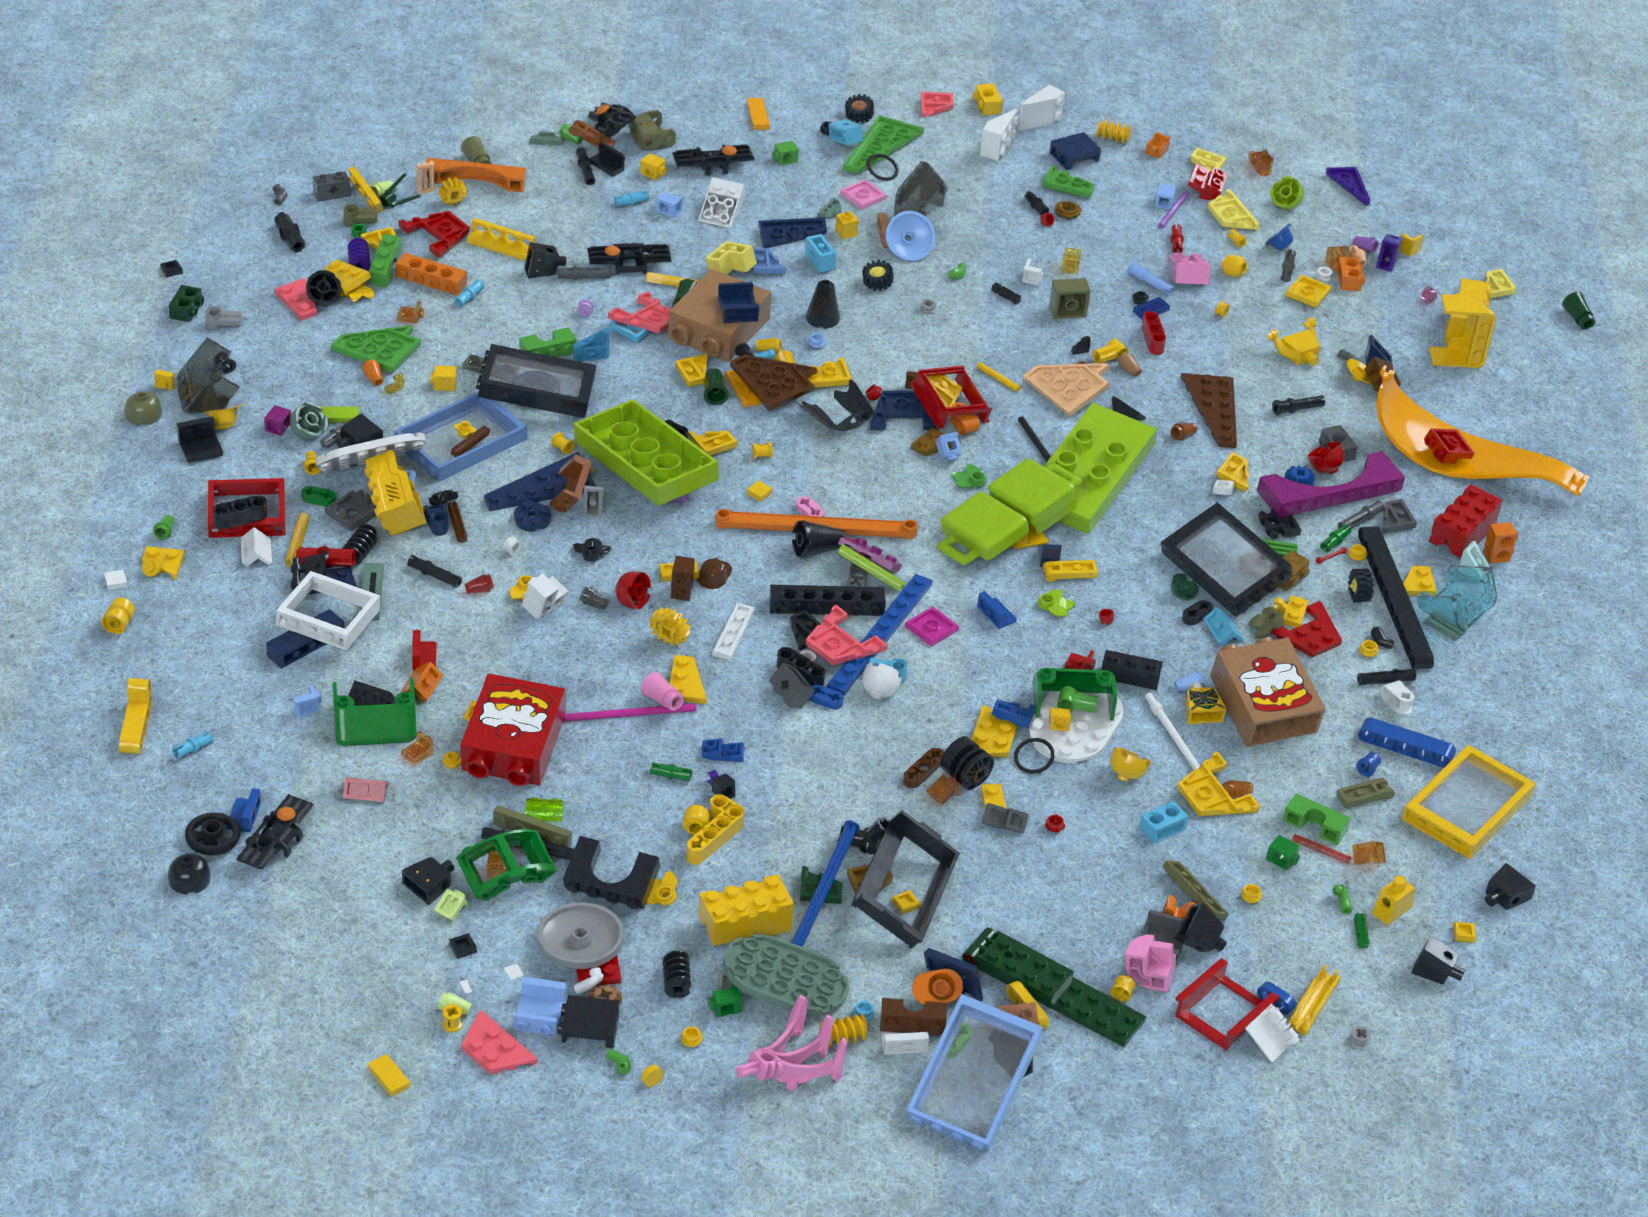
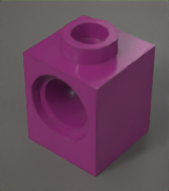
M274 405L264 417L265 431L282 436L290 426L291 410Z

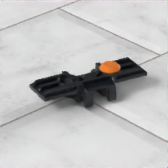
M604 102L601 103L600 107L596 106L593 112L590 111L589 115H587L589 119L598 122L595 124L594 129L604 133L606 137L616 135L636 118L629 108L620 104L609 105Z
M747 144L722 145L720 150L701 151L700 147H696V149L672 152L677 167L700 165L702 170H705V176L710 175L711 167L714 165L720 166L722 174H728V163L754 160L750 146Z
M644 243L613 244L612 246H591L587 248L589 264L614 265L615 275L632 272L646 274L647 263L672 262L670 248L667 244L644 245ZM625 259H635L636 266H623V261Z
M288 794L275 811H272L270 815H266L263 818V823L254 834L245 840L247 846L239 854L237 861L263 870L280 849L283 850L284 856L288 858L292 851L290 842L294 837L298 843L303 839L301 827L298 825L314 806V803Z

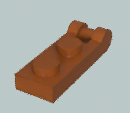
M575 120L569 128L571 135H578L586 142L592 143L598 148L600 142H604L612 148L616 142L581 120Z

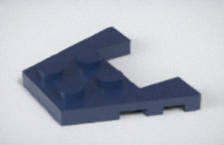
M882 390L877 408L870 422V430H886V418H921L923 430H930L933 427L937 429L914 391Z

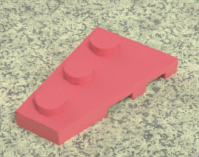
M305 278L275 288V294L302 321L317 315L315 303L309 300L306 294L307 282Z

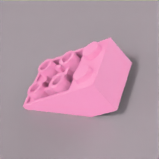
M1174 253V256L1169 255L1172 278L1175 283L1209 285L1210 263L1200 254L1192 253L1190 256H1184L1183 253Z

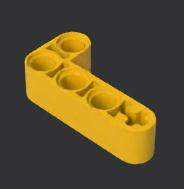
M129 678L127 686L128 704L119 739V753L141 754L145 738L143 736H145L148 724L146 722L149 720L151 711L149 708L152 706L150 679Z
M714 795L710 799V818L713 820L687 842V861L695 865L701 864L740 831L744 824V808L724 795Z

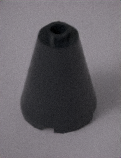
M822 280L817 283L806 312V321L814 327L818 328V326H821L824 329H828L839 323L840 313L834 284L829 280Z
M804 520L797 521L792 532L796 533L795 539H792V545L797 557L806 558L839 549L841 545L838 542L841 537L846 538V534L838 528Z

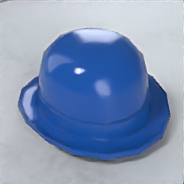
M1287 224L1279 233L1269 238L1265 245L1271 244L1277 250L1287 248L1293 242V235L1289 230L1291 224Z

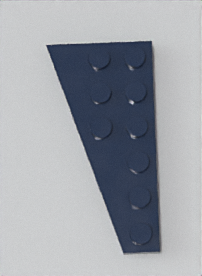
M579 452L574 453L485 494L484 501L488 510L494 511L519 506L525 500L540 502L553 499L566 488L568 482L567 478L559 475L560 468L575 454L580 457L581 455ZM588 473L584 486L596 487L590 473Z

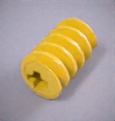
M1100 119L1097 128V138H1100L1103 134V139L1105 140L1109 136L1110 141H1113L1115 138L1117 143L1122 140V144H1125L1130 139L1132 125L1130 124L1126 128V123H1124L1120 127V122L1114 125L1113 120L1108 124L1107 119L1103 123Z
M861 1014L860 1018L858 1015H853L852 1018L846 1016L843 1020L836 1018L835 1022L833 1021L829 1048L832 1047V1041L835 1040L838 1046L843 1038L846 1039V1044H849V1038H852L853 1042L857 1043V1036H860L864 1042L867 1034V1023L864 1014ZM820 1021L819 1023V1030L821 1028L823 1021Z

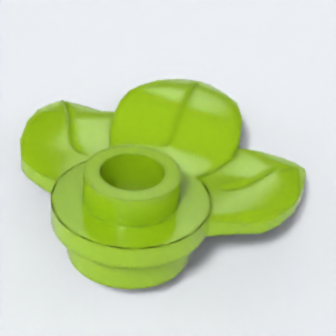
M1051 590L1048 593H1044L1037 602L1041 609L1048 610L1051 614L1059 617L1068 616V611L1075 606V602L1062 597V590Z

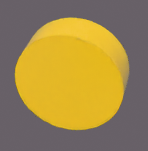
M650 1065L643 1071L641 1081L647 1087H652L660 1083L664 1072L658 1065Z

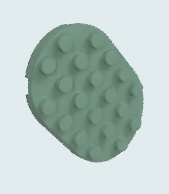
M752 934V937L743 939L739 937L728 945L723 958V969L727 978L741 993L792 1011L797 998L802 995L807 998L806 1017L827 1015L835 1012L844 1004L849 991L847 977L843 976L839 971L840 966L833 960L820 953L774 936Z

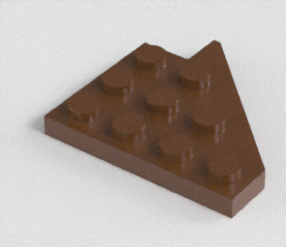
M743 355L730 361V367L768 411L814 391V385L808 380V377L817 373L816 367L750 355Z

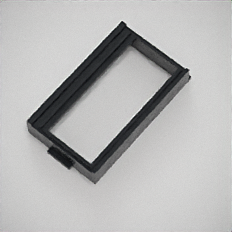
M901 810L889 820L851 906L854 908L858 907L878 924L909 945L908 948L912 949L923 941L960 853L941 839L942 835L923 821L919 823ZM904 836L939 861V865L912 926L876 900Z

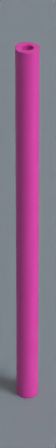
M696 703L683 704L675 711L663 706L568 713L565 715L563 722L696 711Z

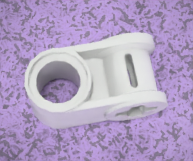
M1398 680L1380 687L1381 698L1397 714L1405 716L1411 713V702L1414 700V694L1401 681Z

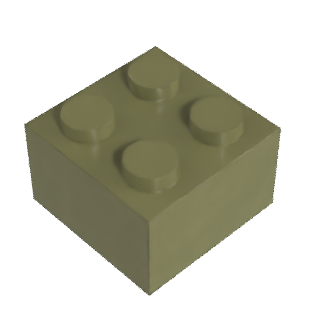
M1086 278L1052 280L1049 309L1053 319L1087 317L1091 290Z

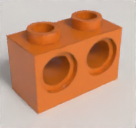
M1339 257L1336 271L1340 289L1361 291L1362 285L1365 284V275L1362 274L1363 265H1360L1359 258Z
M1511 522L1490 524L1483 550L1489 563L1509 562L1511 560V556L1514 554L1515 541L1518 539V532L1514 529Z

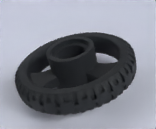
M209 812L199 815L189 822L185 830V839L193 851L207 856H215L226 853L236 846L240 839V828L231 816L224 813ZM202 825V831H195L197 827ZM224 825L232 829L233 834L231 838L223 836Z

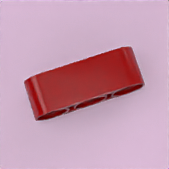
M1147 311L1143 314L1141 330L1149 352L1160 355L1164 352L1166 335L1158 314L1153 311Z

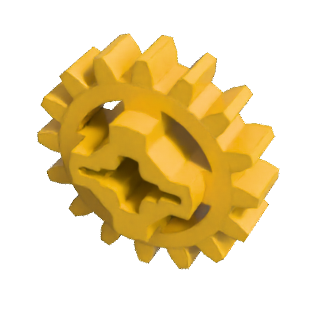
M660 607L658 611L655 610L649 620L651 623L649 628L654 629L652 634H657L658 640L663 639L664 643L668 641L670 645L684 643L691 633L689 630L691 625L686 624L688 619H683V614H677L676 609L670 611L669 607L665 610Z

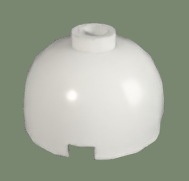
M869 663L863 672L862 685L872 698H888L897 692L902 676L898 677L899 672L888 665L879 663L878 666H873V663Z

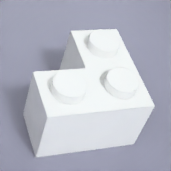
M541 574L537 578L533 577L528 582L522 606L535 619L539 620L565 602L568 590L553 576L548 579L544 574Z

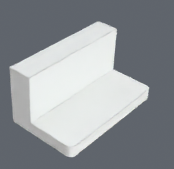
M254 527L241 537L242 564L250 566L257 559L268 565L272 563L271 539Z
M882 1032L881 1040L884 1054L927 1052L928 1032Z

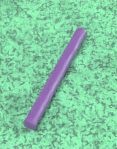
M1184 191L1158 224L1159 228L1163 229L1189 196L1188 191Z

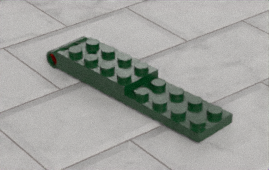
M985 928L962 954L964 962L977 966L980 971L1006 985L1019 981L1039 1003L1122 1047L1128 1044L1146 1021L1147 1016L1074 978L1073 970L1000 931L996 932L991 928Z

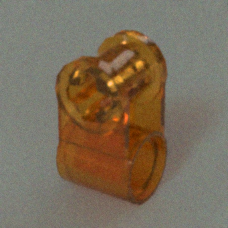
M1266 149L1259 152L1250 151L1248 154L1249 162L1257 173L1262 176L1271 175L1274 159Z

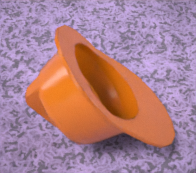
M950 969L922 973L914 979L912 984L914 998L923 1005H925V1001L950 1003L956 1000L963 990L961 977Z

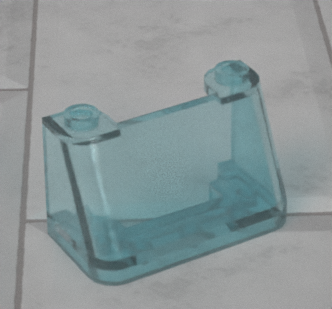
M1452 565L1444 574L1446 587L1437 595H1430L1426 591L1417 595V605L1421 610L1457 629L1466 630L1492 608L1497 601L1493 568Z

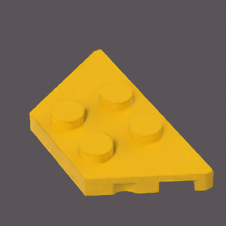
M982 705L972 740L992 757H1009L1017 726L1008 720L997 719L994 715H991V708Z

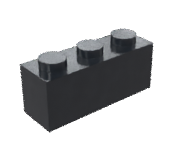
M1106 650L1101 670L1112 672L1115 675L1116 682L1157 690L1163 661Z

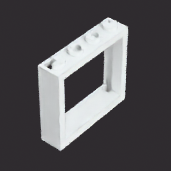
M310 571L276 610V625L347 650L380 611V595ZM312 589L363 607L346 629L293 611Z

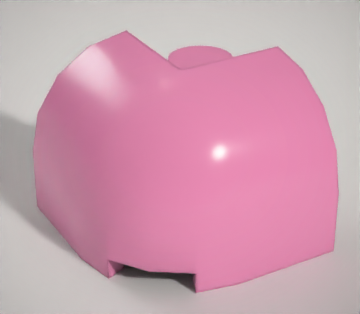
M1143 935L1132 940L1125 953L1127 975L1140 982L1142 987L1169 992L1176 965V954L1173 953V944L1155 941V935Z

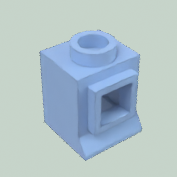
M957 432L940 435L935 440L941 460L955 461L962 454ZM949 442L951 443V446H952V449H953V450H950V451H949V447H948V444H947V443H949Z

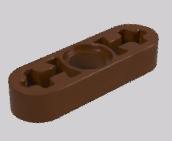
M940 748L929 749L904 772L903 784L908 788L919 787L941 767L940 762L944 751ZM926 766L929 769L921 770L919 767Z

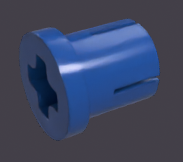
M1370 752L1365 758H1361L1357 762L1356 768L1360 774L1370 777L1381 764V758L1377 753Z

